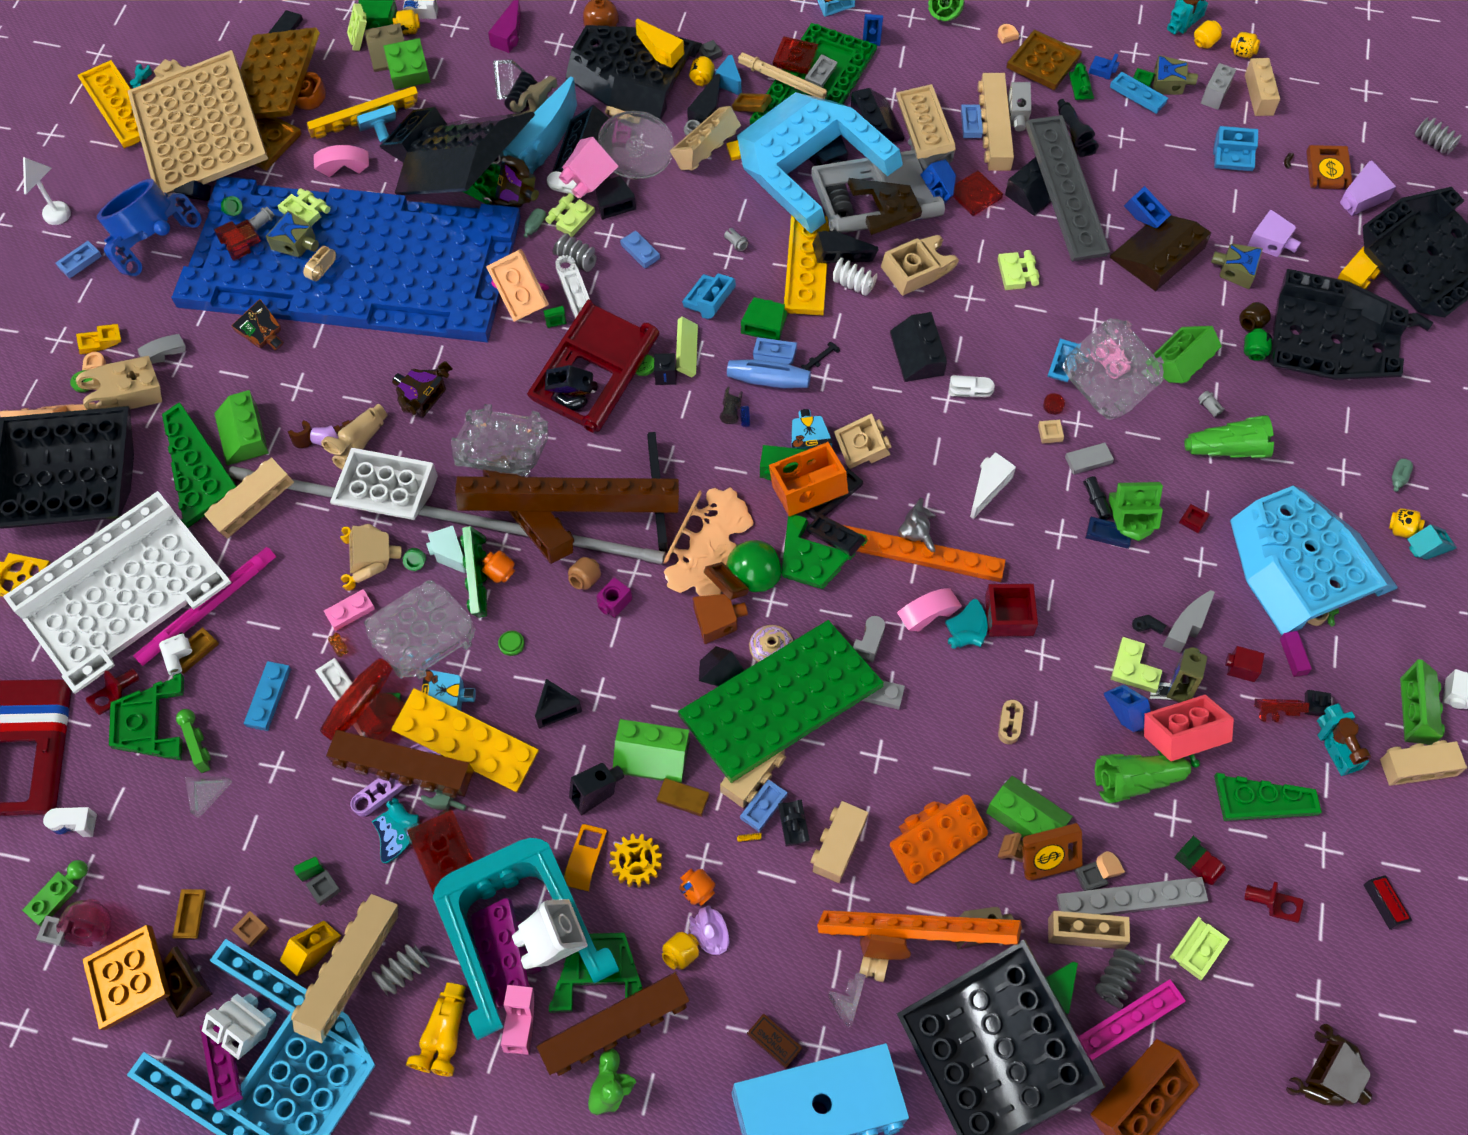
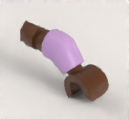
M303 420V431L296 433L290 430L288 434L292 444L297 448H306L312 445V443L322 446L321 441L325 437L330 436L338 439V432L353 420L342 422L340 427L336 425L334 427H314L313 429H311L307 421Z

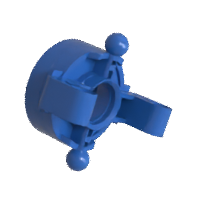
M146 179L115 196L99 211L97 220L110 234L104 240L107 243L104 247V253L119 272L128 276H137L141 273L142 264L130 248L154 233L160 236L167 235L170 232V225L166 221L171 215L174 216L181 226L193 228L200 225L202 220L200 213L184 194H167L161 190L153 179ZM188 214H191L192 220L190 223H188L187 221ZM129 262L133 264V268L130 272L127 270V264Z

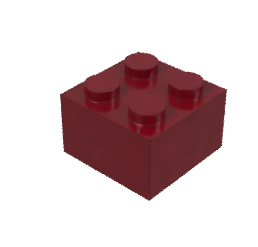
M988 584L985 594L988 636H1034L1038 626L1034 584Z

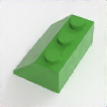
M1213 326L1181 327L1144 363L1169 383L1182 384L1189 381L1191 376L1197 370H1200L1203 364L1212 358L1222 345Z
M250 390L228 396L214 413L226 464L231 465L269 454L257 404Z
M1418 659L1400 678L1405 742L1432 745L1440 740L1445 732L1444 724H1441L1443 705L1439 700L1441 683L1438 681L1437 672L1426 662Z
M620 719L615 739L613 767L618 765L624 775L664 781V778L682 783L690 743L689 730Z
M1011 776L990 802L986 811L989 816L1014 833L1022 834L1021 838L1067 826L1073 817L1014 776Z

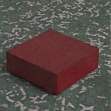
M1190 504L1179 523L1199 533L1210 514Z

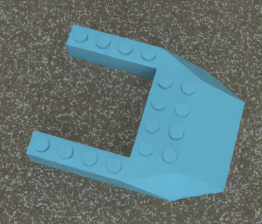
M797 92L737 135L744 170L809 233H813L826 223L823 209L787 174L838 136L842 135L887 176L903 165L900 149L853 108L831 100Z
M225 939L210 961L221 970L290 1012L241 1083L243 1099L217 1111L211 1094L145 1052L142 1053L127 1076L216 1135H331L376 1066L349 1015L341 1011L323 1043L294 1032L291 1016L296 1006H301L305 1000L307 989Z

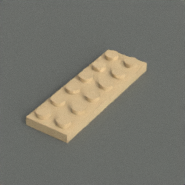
M932 84L896 92L897 102L917 159L928 158L937 154H946L956 150L955 142Z

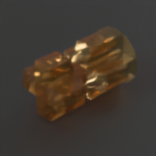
M339 633L328 637V641L333 646L338 657H342L349 652Z

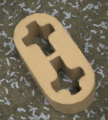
M1016 700L1006 701L1001 710L998 737L1005 744H1014L1021 733L1023 706ZM1010 707L1014 708V712H1016L1013 719H1010ZM1008 725L1012 726L1011 732L1013 734L1011 737L1007 736Z

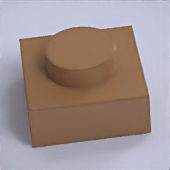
M249 911L233 927L232 931L252 947L269 928Z

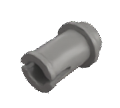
M262 207L258 214L248 220V223L257 231L266 222L272 221L274 214L268 207Z
M729 228L731 234L726 231L724 238L731 242L737 251H744L748 246L747 238L739 235L733 228Z
M1205 391L1198 398L1199 404L1204 405L1215 418L1225 408L1213 397L1214 394L1212 392Z

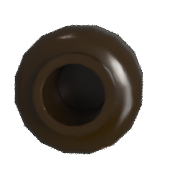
M1259 302L1248 305L1239 315L1242 328L1249 332H1252L1254 329H1262L1271 319L1270 310Z

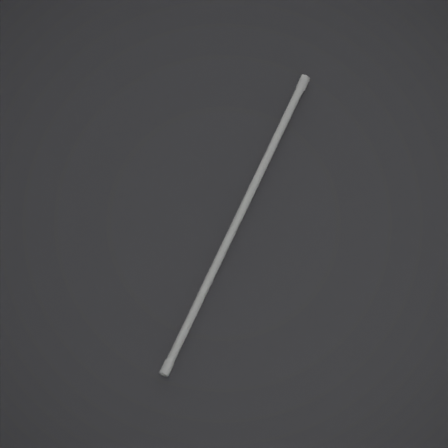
M231 466L228 474L232 479L242 481L254 471ZM292 479L294 483L287 488L332 498L335 487ZM426 505L423 506L418 514L528 537L517 523ZM573 535V546L642 559L646 562L662 565L665 560V552L643 549Z

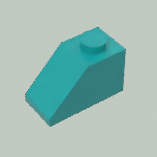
M1431 524L1407 539L1411 544L1409 549L1415 557L1426 560L1457 548L1446 530Z

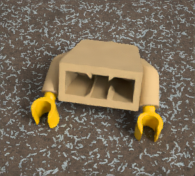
M371 524L352 526V529L343 527L341 530L344 536H340L341 540L345 544H349L350 573H353V576L344 574L341 577L342 582H348L342 586L347 591L353 590L356 582L360 583L385 570L389 558H401V546L389 545V535Z

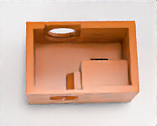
M829 442L769 465L772 487L789 517L848 494L846 470ZM791 462L798 463V467L793 472H783L787 464Z

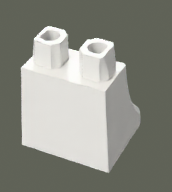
M569 899L544 901L529 918L518 925L519 930L512 935L514 944L517 947L526 946L528 953L521 957L524 969L549 966L588 946Z

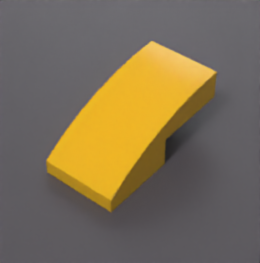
M118 324L97 326V332L76 334L79 354L97 352L121 342Z

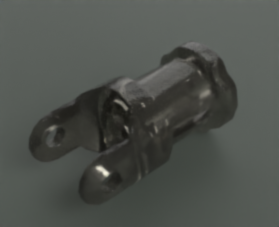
M728 386L722 402L724 406L723 412L720 413L719 418L723 423L735 424L738 422L737 412L741 406L743 392L741 391L738 397L730 395V387Z

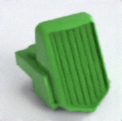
M1160 482L1118 483L1117 492L1109 493V503L1113 511L1117 530L1122 535L1140 541L1151 535L1154 529L1160 528L1163 511L1159 506L1163 488Z

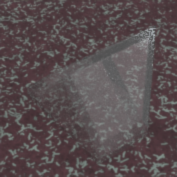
M512 59L494 60L497 99H506L519 74L526 71Z
M225 776L185 777L190 813L200 818L233 781Z

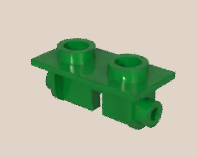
M1078 63L1074 72H1069L1075 100L1094 99L1086 66Z

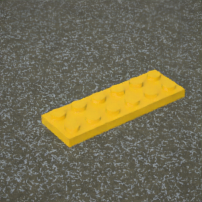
M112 60L78 74L79 80L122 147L125 149L140 142L141 139L127 92L131 89Z
M413 86L308 121L309 134L311 138L316 137V139L325 137L328 132H340L348 125L352 127L358 126L357 116L390 105L394 106L396 112L398 111L397 109L402 107L405 109L411 108L417 102V89Z
M791 215L784 296L785 310L788 313L824 315L827 263H817L812 243L818 232L829 231L827 216H825V224L813 233H809Z
M413 688L391 729L444 757L470 763L474 772L518 793L539 752L538 749Z

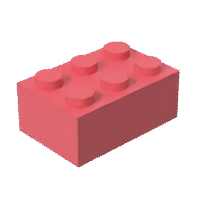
M1202 695L1145 713L1144 737L1168 760L1174 761L1232 742L1234 718L1207 695Z

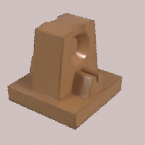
M1013 833L1005 835L998 858H1011L1023 862L1022 846L1024 845L1020 840L1022 834Z

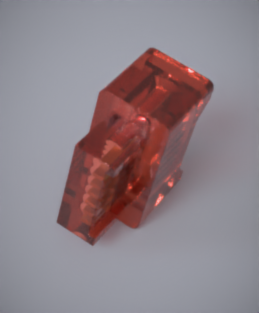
M248 220L237 225L230 221L214 229L220 243L227 245L226 248L232 261L251 253L249 247L261 242Z

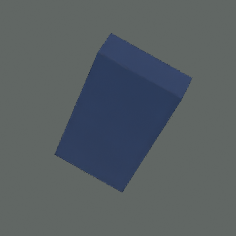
M1090 517L1086 539L1129 549L1132 538L1122 535L1117 530L1115 522Z

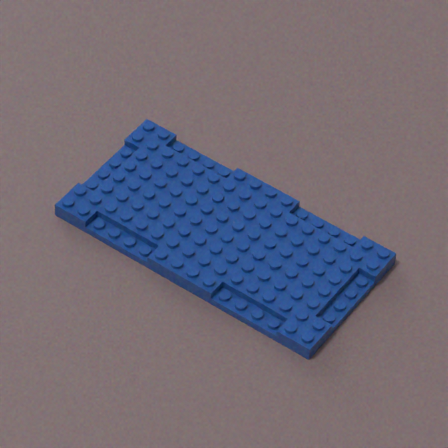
M224 176L217 179L207 205L210 211L188 267L183 266L171 297L177 308L243 315L260 299L275 319L488 343L500 293L497 288L492 286L491 282L493 279L486 266L512 254L521 220L520 211L517 207L481 204L479 209L407 201L404 195L330 188L329 193L310 191L317 199L324 200L331 209L328 214L319 212L321 218L311 226L315 240L319 242L318 249L315 252L307 249L302 256L295 257L271 250L266 235L285 215L279 211L278 205L291 194L298 197L297 191L299 189L258 185L256 180ZM235 196L240 199L243 208L239 215L228 216L221 211V202L225 197ZM262 207H268L274 214L273 220L266 222L257 231L253 229L257 236L251 238L250 242L232 249L225 236L248 225V220L258 214ZM322 246L335 250L336 258L334 263L318 281H313L304 276L303 271L306 263Z

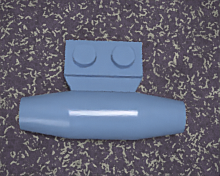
M757 337L753 350L754 359L729 360L727 377L749 384L775 388H809L811 371L791 365L794 362L797 351L796 342Z

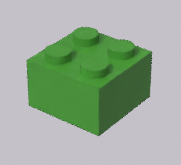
M420 38L383 46L395 90L430 83Z

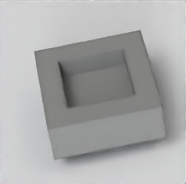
M45 916L36 940L63 947L73 923L69 920Z

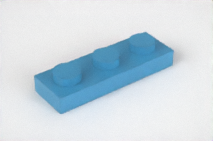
M1123 72L1110 84V88L1156 114L1168 100V97Z
M267 661L244 721L246 727L265 731L269 730L291 671L289 665Z

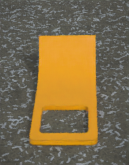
M582 824L564 875L567 886L589 892L595 864L607 833L606 829ZM584 830L602 834L596 849L579 845Z

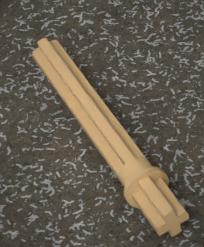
M743 52L738 57V63L751 68L753 72L756 70L814 97L825 99L827 96L826 89L761 61L759 57H752Z

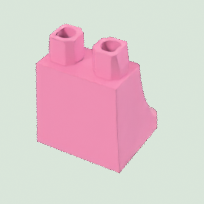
M589 137L578 142L575 150L562 168L564 170L559 178L565 184H569L574 180L577 185L571 191L577 198H581L586 193L593 192L619 166L594 137Z

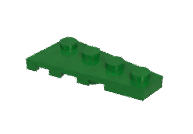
M471 526L463 527V535H461L460 540L465 552L463 557V566L467 572L465 587L469 592L467 608L472 615L478 618L487 617V590L483 586V582L487 580V575L482 571V560L486 556V552L482 549V544L486 543V536Z
M1222 773L1214 775L1224 821L1317 816L1322 813L1316 789L1287 784L1284 786L1276 785L1263 780L1261 782L1247 780L1246 777L1237 776L1235 778L1225 776Z

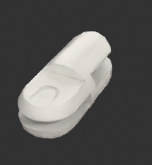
M554 171L548 175L547 184L552 190L574 195L571 191L577 185L574 180L569 184H565L559 178L561 172Z
M952 375L948 394L960 397H989L994 392L995 384L987 377Z

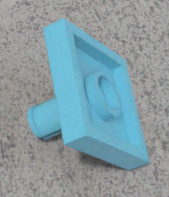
M393 105L357 116V125L360 132L374 127L379 141L384 142L389 136L385 123L396 120L395 108Z

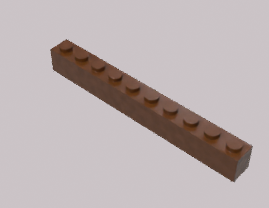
M457 476L455 496L457 511L678 513L679 479Z

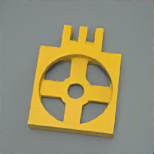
M8 553L5 561L0 562V596L3 597L9 593L2 586L5 580L13 581L14 584L10 590L12 591L32 577L30 572L34 565L38 566L40 572L51 564L50 561ZM14 563H24L20 571H10ZM21 575H25V580L19 582L18 577Z

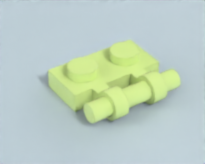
M302 188L297 191L298 197L291 194L278 205L279 211L283 214L291 211L311 226L321 218L319 212L328 214L331 209L324 200L317 199L312 192L305 191Z
M569 193L566 197H562L559 200L556 208H552L548 212L549 215L545 220L549 224L554 220L557 221L556 229L573 237L595 213V207L580 199L575 204L572 203L575 197ZM564 209L567 210L565 215L561 214Z
M1031 250L1024 251V258H1019L1018 252L998 254V263L1005 290L1023 289L1026 282L1031 281L1032 286L1039 285L1040 275L1039 271L1035 268L1036 260ZM1027 267L1028 272H1023L1022 268Z

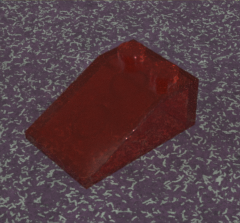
M446 809L404 828L413 853L433 894L435 887L443 877L474 862L452 809Z

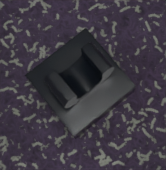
M1307 690L1305 692V714L1320 717L1325 715L1324 710L1331 706V693Z

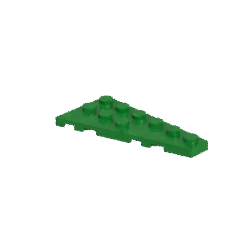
M179 402L164 412L162 417L165 434L169 441L168 450L172 458L171 467L175 489L179 496L178 505L182 512L183 519L181 521L189 528L205 517L204 514L211 505L218 503L229 490L237 486L184 406Z

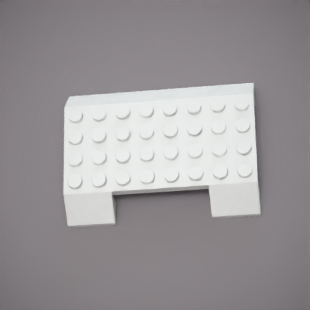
M157 491L3 597L13 611L25 622L63 674L62 678L73 693L76 694L103 675L105 671L114 667L115 664L112 657L187 604L194 610L231 584V581Z

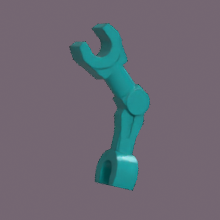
M141 64L136 66V76L130 81L132 89L141 86L142 80L147 79L152 74L150 65H147L145 69H143Z

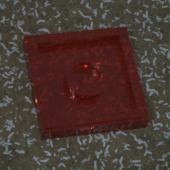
M783 36L774 57L773 66L808 74L817 53L818 44Z
M976 171L955 184L952 197L974 216L1002 199L1003 193L981 172Z

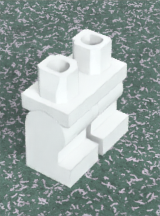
M251 993L244 997L236 994L231 998V1001L225 1002L218 1010L214 1008L206 1013L202 1032L217 1044L222 1042L221 1047L239 1060L259 1041L266 1038L270 1026L275 1021L276 1012L270 1008H266L262 1012L257 1009L259 1002ZM217 1025L220 1028L219 1033L213 1030L214 1026ZM233 1041L239 1042L238 1048L233 1046Z

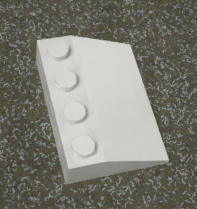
M351 448L330 503L332 505L415 520L431 496L438 475L434 464L431 462Z

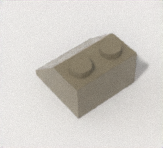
M400 23L365 30L374 72L389 69L383 46L405 41Z

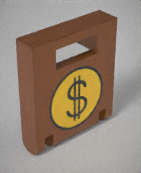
M1309 145L1306 153L1310 187L1316 188L1317 180H1319V189H1342L1344 184L1345 189H1347L1352 183L1348 146Z
M1077 823L1023 837V868L1025 870L1024 876L1027 880H1035L1083 866L1082 830ZM1073 842V851L1068 849V843Z

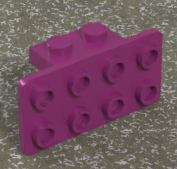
M507 898L473 913L471 917L477 950L498 1009L504 1007L507 985L530 987L527 974H536L542 971L541 967L524 969L521 957L528 953L526 946L517 947L512 938V935L519 930L518 925L522 922L516 921L512 900Z

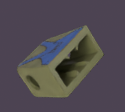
M1158 55L1154 68L1153 90L1162 95H1181L1186 84L1196 85L1198 74L1188 73V63L1186 61Z
M287 211L266 235L271 250L295 257L302 256L307 249L315 252L319 246V242L315 240L311 225L291 211Z
M1230 244L1226 254L1215 251L1211 263L1222 266L1219 275L1221 278L1250 289L1263 248Z
M1194 647L1184 649L1175 667L1167 698L1178 702L1193 698L1203 679L1207 656L1201 654L1199 649ZM1184 675L1189 678L1188 684L1182 683Z

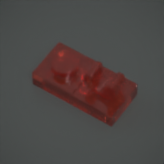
M1255 699L1254 707L1261 709L1259 719L1263 722H1266L1268 713H1272V721L1278 722L1280 715L1276 710L1285 711V715L1300 716V712H1309V703L1303 700Z

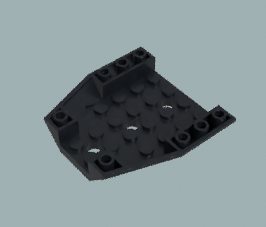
M586 25L571 49L566 79L570 76L573 77L574 84L606 106L660 122L667 110L666 97L689 56L696 57L702 43L676 36L684 42V55L670 68L666 65L660 66L662 64L655 60L637 36L636 27Z
M1453 187L1403 197L1363 226L1364 253L1371 261L1378 266L1379 270L1418 313L1444 318L1468 300V223L1455 210L1464 202V199ZM1403 268L1406 269L1409 274L1405 273L1403 271Z
M1287 269L1277 299L1272 333V348L1268 362L1274 367L1334 380L1402 377L1404 358H1399L1401 335L1408 324L1409 310L1349 281ZM1290 330H1296L1299 335L1293 334ZM1332 339H1337L1340 343H1334ZM1373 347L1379 348L1381 352H1376Z

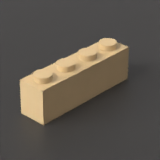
M271 457L268 461L261 463L255 472L246 476L236 488L229 490L218 503L211 505L204 515L228 539L291 486L294 481Z

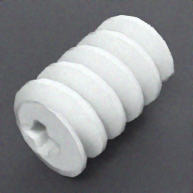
M841 257L834 268L833 281L835 283L840 282L842 286L847 285L848 289L854 288L857 293L861 291L864 296L868 295L876 283L877 273L873 277H871V270L864 274V267L857 271V264L850 268L851 262L848 260L844 265V259Z

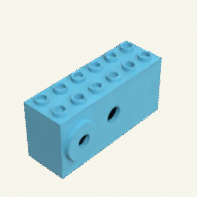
M887 1043L734 1083L731 1093L742 1135H878L881 1132H884V1135H892L900 1132L899 1129L903 1128V1124L909 1119ZM818 1102L823 1104L827 1113H817L812 1103Z

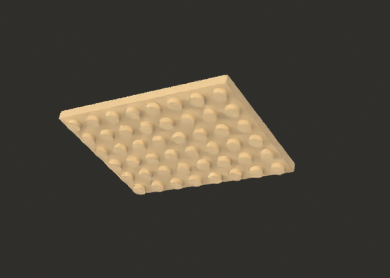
M232 50L127 91L151 179L167 194L175 193V188L195 180L204 185L268 159L245 84Z

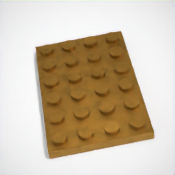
M316 27L252 36L240 72L255 119L292 115L320 34Z

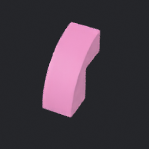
M335 145L321 149L314 154V169L328 177H331L344 165L359 174L369 166L368 151L355 146Z
M944 588L917 598L897 613L909 631L920 632L936 617H950L962 605L950 588Z
M507 985L504 1000L506 1019L501 1046L505 1053L529 1055L534 1019L533 987Z

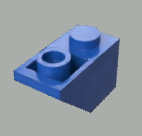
M946 159L931 163L920 176L933 197H942L945 204L954 194L956 174Z

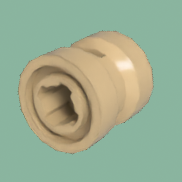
M863 956L859 976L863 978L874 976L876 981L883 983L889 960Z

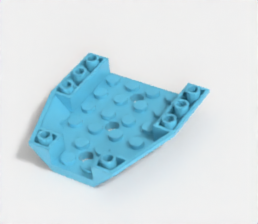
M1291 486L1258 499L1230 520L1246 582L1281 635L1287 632L1298 631L1303 628L1307 621L1370 594L1376 593L1377 596H1381L1398 588L1361 534L1305 489ZM1280 509L1288 510L1291 515H1283ZM1305 544L1312 545L1315 551H1308L1305 548ZM1330 580L1337 581L1340 584V588L1333 587L1330 584Z

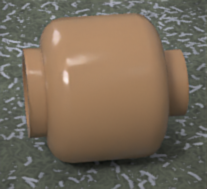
M588 557L578 559L568 570L569 582L576 589L587 590L591 588L601 576L597 561Z

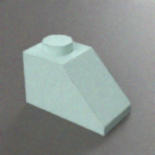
M450 526L428 533L430 542L426 543L430 556L435 555L438 563L467 573L463 566V554L454 527Z

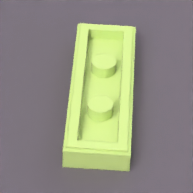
M681 317L678 319L676 370L692 378L696 375L698 324Z

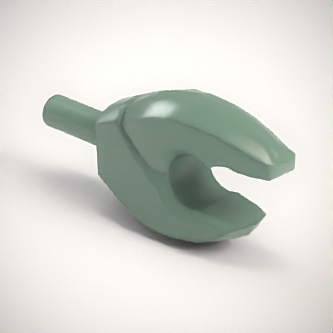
M434 790L436 795L433 798L421 795V800L427 806L436 810H448L450 806L462 811L466 809V805L444 795L443 791Z

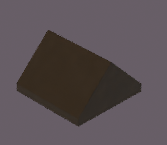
M178 946L173 947L162 964L171 994L165 999L178 1018L213 994L190 956Z

